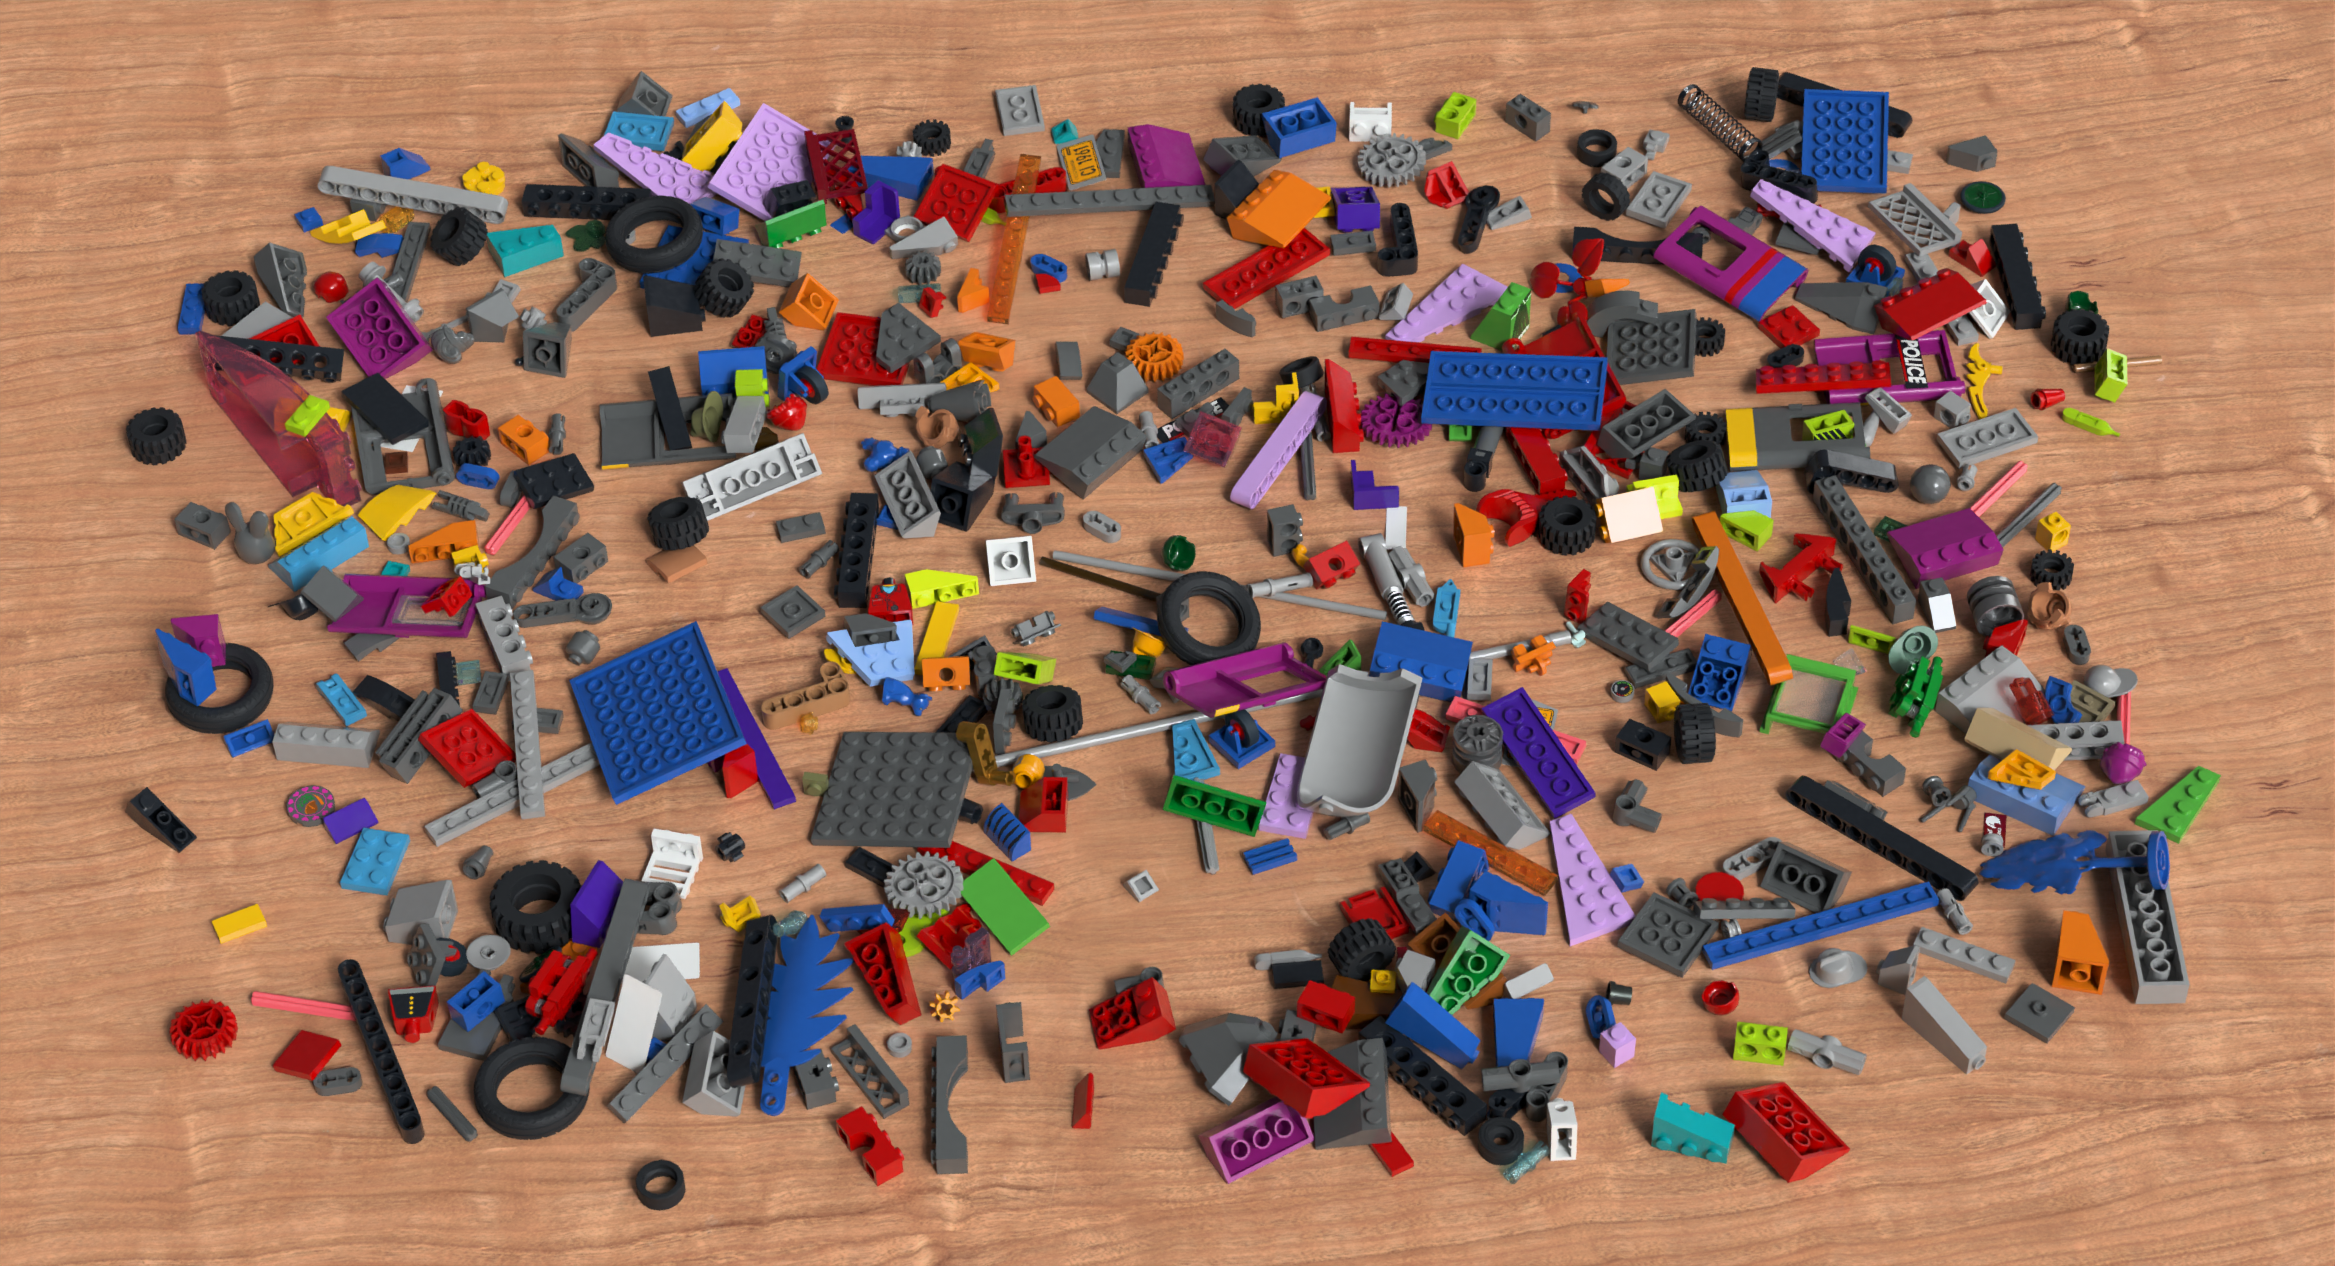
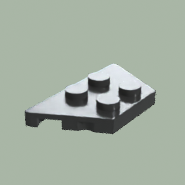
M1402 360L1379 375L1377 384L1386 390L1390 397L1395 395L1397 403L1402 406L1425 391L1429 363Z

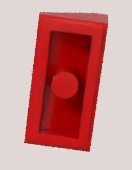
M1088 1073L1075 1087L1072 1128L1090 1129L1092 1125L1094 1075L1092 1073Z

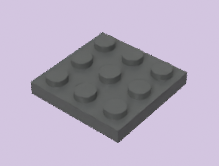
M1654 892L1620 937L1617 947L1683 978L1702 952L1703 945H1706L1717 931L1719 922L1712 919H1699L1693 910Z

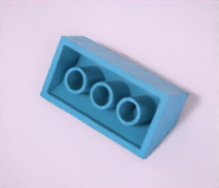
M352 516L343 519L268 564V567L296 592L306 586L323 565L332 570L368 548L369 543L365 527Z

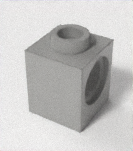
M1949 391L1936 401L1934 418L1951 429L1965 425L1971 417V403Z

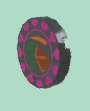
M312 785L303 787L295 791L287 802V811L290 819L296 824H302L304 827L323 824V818L332 814V812L334 813L336 809L334 796L328 789L322 786Z

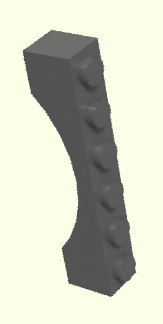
M552 496L542 510L544 522L538 542L518 562L495 572L490 579V584L485 586L487 600L502 596L505 604L509 603L511 609L514 608L517 602L522 600L525 591L533 585L539 572L544 570L548 560L556 554L559 545L567 539L568 533L578 524L580 514L578 513L577 503Z
M967 1035L937 1036V1046L932 1047V1062H936V1067H932V1082H936V1087H932V1102H936V1108H931L932 1123H936V1128H931L932 1144L936 1143V1149H931V1163L936 1164L937 1175L968 1173L967 1137L959 1131L952 1121L948 1106L954 1087L968 1071Z

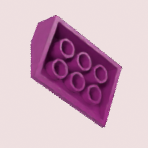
M1150 124L1128 127V147L1141 188L1206 185L1189 133Z
M378 277L326 317L368 377L379 373L384 379H387L417 363L434 350L387 284Z
M1970 508L1887 532V536L1915 589L1920 588L1921 581L1941 577L1945 581L1999 564L2004 551L1994 531Z

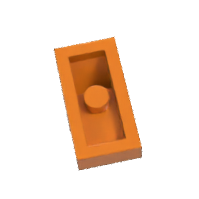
M970 268L957 296L958 312L960 313L989 303V288L982 286V279L979 278V269Z

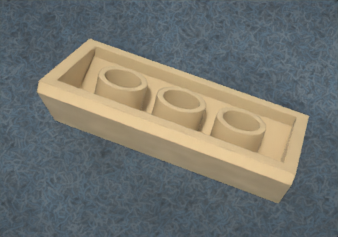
M1977 708L1964 738L1965 742L2000 760L2005 759L2018 749L2053 770L2072 752L2071 747L1994 708Z

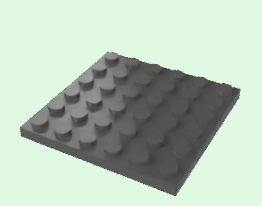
M844 732L829 778V785L827 791H825L811 836L813 846L950 848L973 768L967 743L958 740L956 733Z

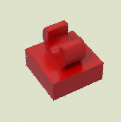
M931 287L923 288L919 307L930 318L938 317L939 310L944 308L941 303L942 300L946 299V296L942 292H935Z

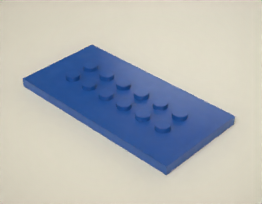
M1431 351L1421 416L1422 424L1600 431L1608 357Z

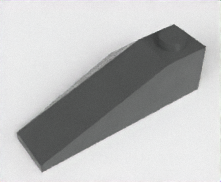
M269 242L253 256L257 273L284 313L293 317L301 315L303 318L305 306L303 291L306 289L304 277L307 275L303 253Z

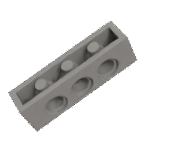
M502 596L476 603L478 620L500 672L508 674L510 681V673L531 670L530 664H533V659L530 651H525L524 649L526 648V643L523 635H518L520 630L517 620L511 619L513 613L510 604H505Z
M2121 720L2028 725L2072 748V752L2063 761L2101 759L2105 748H2109L2116 742L2124 745Z

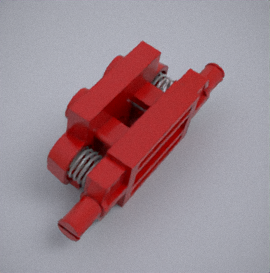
M590 948L585 957L578 955L574 961L571 960V956L563 955L561 952L553 950L549 957L543 960L540 970L529 981L528 989L530 996L525 1006L527 1013L541 1018V1021L535 1027L536 1033L544 1035L549 1026L553 1027L558 1020L562 1021L586 986V978L590 974L592 963L599 955L597 950Z

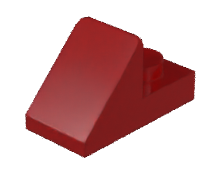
M1982 238L1972 245L1962 240L1949 250L1948 256L1980 277H1983L1996 267V263Z

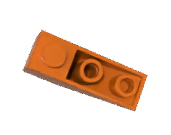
M471 520L451 523L408 546L411 563L452 559V552L478 545L479 548L476 522Z

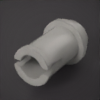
M1970 463L1965 464L1962 474L1957 479V485L1963 491H1968L1974 487V478L1978 471L1974 464L1971 465L1970 470H1968Z

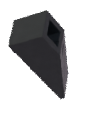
M148 787L129 801L125 812L142 829L178 853L197 839V836Z

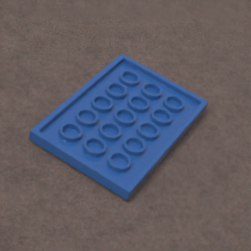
M1804 89L1801 174L1814 177L1817 180L1818 191L1886 194L1889 92Z

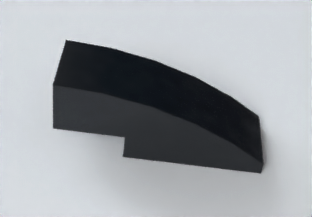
M1839 567L1834 568L1827 588L1824 615L1828 637L1846 635L1848 616L1850 615L1851 598Z

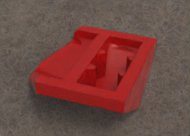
M1453 161L1427 172L1424 193L1430 203L1449 209L1465 202L1469 191Z
M1415 708L1407 739L1414 749L1442 753L1450 727L1443 725L1426 712Z

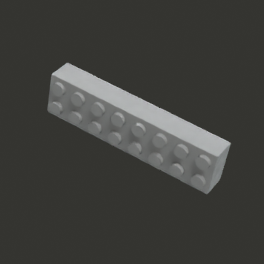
M2158 830L2109 831L2105 849L2107 858L2147 856L2149 836L2152 831ZM2147 867L2109 868L2135 1004L2185 1003L2190 984L2169 882L2165 890L2153 889L2150 883Z

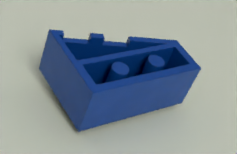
M1458 840L1455 848L1451 847L1448 853V863L1445 869L1442 868L1437 878L1439 883L1436 889H1432L1428 896V903L1432 913L1441 916L1446 912L1455 922H1459L1454 913L1456 906L1462 899H1469L1470 888L1478 880L1482 872H1488L1490 869L1485 850Z

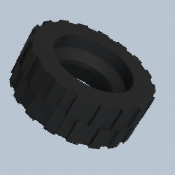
M1603 172L1595 174L1582 188L1584 204H1586L1588 210L1593 215L1598 216L1600 219L1613 221L1629 207L1630 194L1626 186L1623 185V182L1614 175ZM1598 189L1606 192L1614 204L1603 199Z

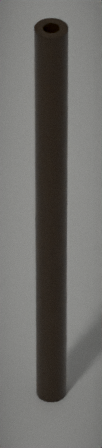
M1042 556L1039 562L1042 566L1155 602L1156 597L1160 595V593Z

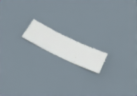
M1407 507L1387 508L1386 549L1393 550V548L1398 546L1406 548Z

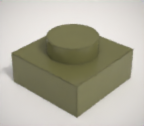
M804 772L802 778L804 794L824 797L829 785L828 775Z

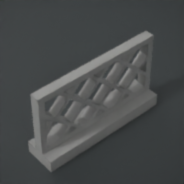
M1912 183L1904 185L1901 192L1868 203V208L1918 256L1946 247L1951 249L1960 243L1963 232ZM1900 200L1902 204L1895 203L1894 201ZM1879 206L1888 207L1889 210L1881 209ZM1892 209L1904 211V214L1894 212ZM1907 212H1910V213H1912L1914 216L1907 215L1906 213H1907ZM1891 218L1902 220V223L1893 221ZM1904 222L1917 223V226L1905 224ZM1919 225H1925L1928 229L1919 227ZM1903 230L1915 232V235L1907 234ZM1917 234L1928 235L1930 239L1917 236ZM1932 237H1936L1940 241L1933 240ZM1916 242L1928 246L1921 248Z

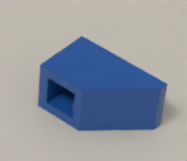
M401 148L380 155L383 173L386 176L409 180L431 170L421 155Z

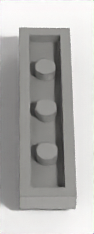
M1921 927L1913 946L1920 947L1919 953L2005 984L2012 973L2016 961Z

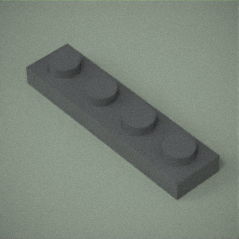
M1704 898L1702 901H1694L1693 911L1699 919L1795 918L1796 910L1789 900L1785 898H1774L1773 901H1764L1760 898H1751L1750 901H1740L1736 898L1717 901L1712 898Z

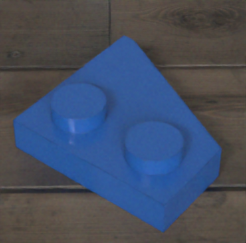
M1185 437L1143 450L1144 457L1160 484L1168 480L1193 458V450L1189 449L1191 446Z

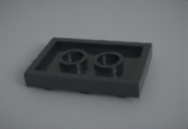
M575 453L515 470L513 475L533 509L546 506L552 496L570 499L593 492L595 487Z

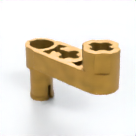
M965 721L960 722L956 731V737L963 743H967L978 782L991 786L996 784L1013 785L1015 782L1014 772L1003 771L997 768L986 725Z

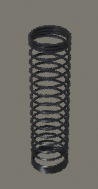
M1691 84L1681 91L1678 97V105L1686 110L1699 124L1703 125L1704 128L1711 132L1712 135L1743 162L1746 160L1744 158L1749 157V155L1743 157V154L1753 146L1754 142H1758L1754 151L1762 150V141L1756 138L1754 134H1751L1741 123H1738L1733 116L1721 108L1716 101H1713L1699 86ZM1693 88H1697V91L1688 98L1686 105H1683L1686 94ZM1696 93V96L1693 98V100L1688 103L1690 98ZM1703 95V97H1702L1701 101L1698 103V105H1696L1694 108H1692V107L1698 102V100L1700 99V96ZM1707 99L1705 105L1696 112L1698 106ZM1711 103L1709 109L1700 115L1705 106ZM1715 107L1713 113L1704 119L1708 111ZM1720 110L1716 118L1709 122L1711 116ZM1724 114L1719 123L1713 126L1715 120L1720 115ZM1728 117L1726 123L1717 130L1719 124ZM1732 121L1730 127L1721 134L1723 128ZM1736 125L1734 131L1726 137L1727 132ZM1740 129L1738 135L1730 141L1732 135ZM1745 132L1743 138H1742L1739 142H1737L1736 144H1734V142L1736 141V139H1737L1742 133ZM1749 136L1748 140L1738 148L1742 140Z

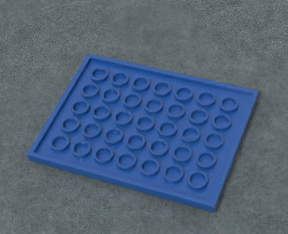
M697 621L569 680L611 796L616 805L747 744Z

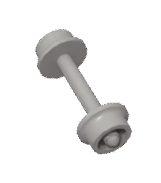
M375 262L367 264L359 274L363 287L367 286L377 277L385 282L382 277L386 272V268L379 266ZM387 284L410 318L416 323L424 313L423 308L419 305L420 301L412 299L407 303Z

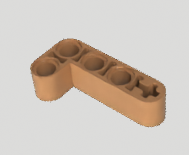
M826 662L820 667L821 683L764 701L761 706L764 726L767 729L776 730L847 707L850 703L849 684L840 665L836 662Z

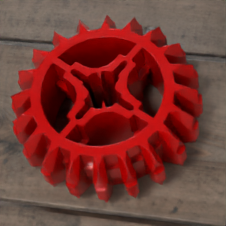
M201 999V1002L198 1004L192 1002L190 1007L183 1006L182 1012H176L175 1019L171 1020L169 1034L172 1045L179 1054H183L186 1059L192 1056L195 1062L200 1057L205 1062L209 1056L216 1059L217 1053L225 1054V1048H232V1041L236 1040V1033L238 1032L236 1016L229 1006H224L221 1001L215 1004L213 999L208 1003ZM219 1023L222 1024L220 1029L217 1028ZM190 1031L191 1034L187 1037L186 1033Z

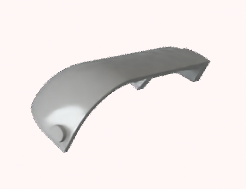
M1341 664L1328 671L1298 782L1297 801L1301 808L1327 816L1351 817L1372 812L1381 807L1390 798L1398 776L1422 677L1403 668L1393 672L1380 673L1379 677H1369L1368 672L1355 670Z

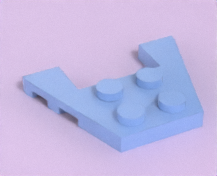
M911 620L893 622L897 626L896 641L855 647L847 629L827 632V642L829 644L833 643L838 648L840 656L842 658L846 657L852 663V668L870 687L883 685L886 677L901 682L913 680L914 678Z

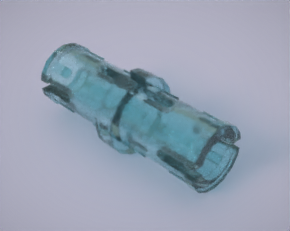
M1538 1141L1527 1153H1521L1518 1156V1160L1503 1172L1506 1180L1508 1181L1512 1177L1513 1179L1510 1180V1183L1515 1184L1527 1172L1535 1170L1536 1164L1550 1154L1549 1147L1544 1145L1541 1148L1544 1142Z

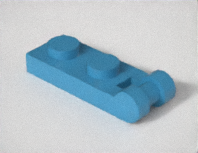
M337 673L331 675L330 679L326 681L321 680L315 683L319 694L323 695L346 727L367 717L365 708Z

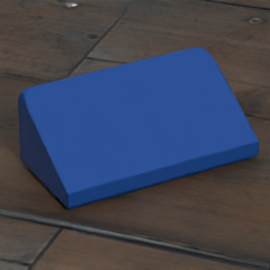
M268 719L227 734L223 736V740L231 757L234 758L273 743L275 735Z

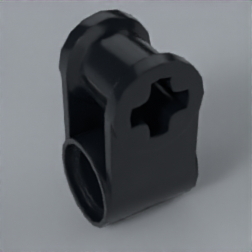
M1511 1088L1497 1090L1488 1100L1490 1109L1487 1112V1120L1496 1117L1511 1119L1518 1111L1525 1107L1528 1091L1517 1093Z

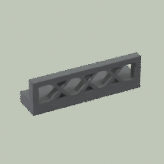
M854 1024L848 1027V1039L831 1048V1053L883 1119L909 1106L907 1088L857 1025ZM852 1047L855 1051L854 1058L843 1056L840 1052ZM855 1066H867V1074L856 1073ZM869 1081L880 1083V1091L869 1089ZM882 1098L893 1099L895 1104L884 1109L881 1105Z

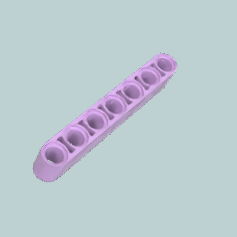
M1307 391L1301 394L1233 487L1230 496L1231 502L1250 509H1254L1324 414L1327 407L1326 398Z

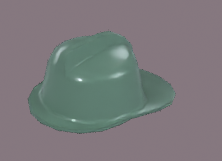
M1923 625L1904 631L1890 648L1888 659L1891 668L1896 673L1904 675L1908 666L1915 658L1920 659L1923 656L1929 659L1936 652L1938 646V637L1935 631Z

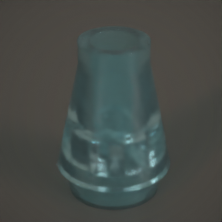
M794 910L773 925V932L777 937L799 934L808 917L804 912Z

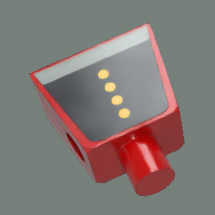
M436 986L388 989L396 1033L398 1035H405V1040L409 1043L418 1042L421 1033H430L433 1030L439 1005Z

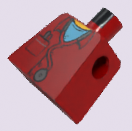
M890 577L883 579L882 585L873 586L868 614L890 622L911 620L913 625L912 606L906 586L903 583L896 584L895 579Z

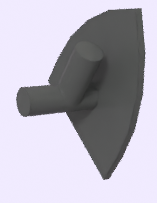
M1060 764L1044 766L1043 777H1067L1068 801L1077 799L1096 786L1093 780L1077 770L1061 767Z

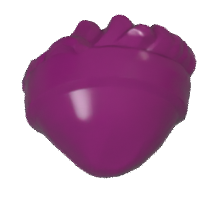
M2120 742L2105 748L2100 761L2102 771L2114 784L2132 781L2141 774L2143 767L2147 765L2145 756L2140 749L2127 743L2123 745Z

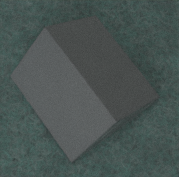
M324 565L301 591L303 596L334 622L364 600V597Z

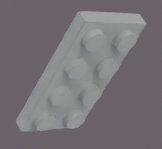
M2013 408L1938 433L1937 441L1958 469H1961L1965 464L1970 463V466L2036 444L2038 436L2020 412Z

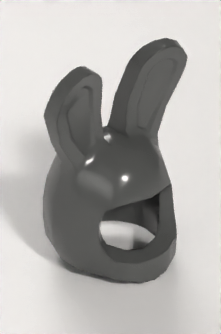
M234 502L226 504L225 514L231 525L235 528L234 545L240 559L248 564L266 562L274 554L276 541L268 529V516L262 511H256L251 516L250 521L245 523L239 506Z

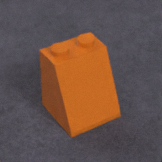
M2063 910L2057 940L2052 987L2102 995L2109 959L2089 914Z

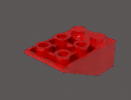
M1153 977L1089 1009L1099 1050L1154 1041L1176 1030L1167 991Z

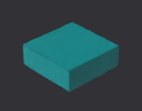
M388 561L381 575L408 576L410 566Z

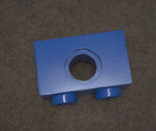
M483 971L449 999L447 1005L451 1019L469 1032L503 1004L505 999L501 985Z

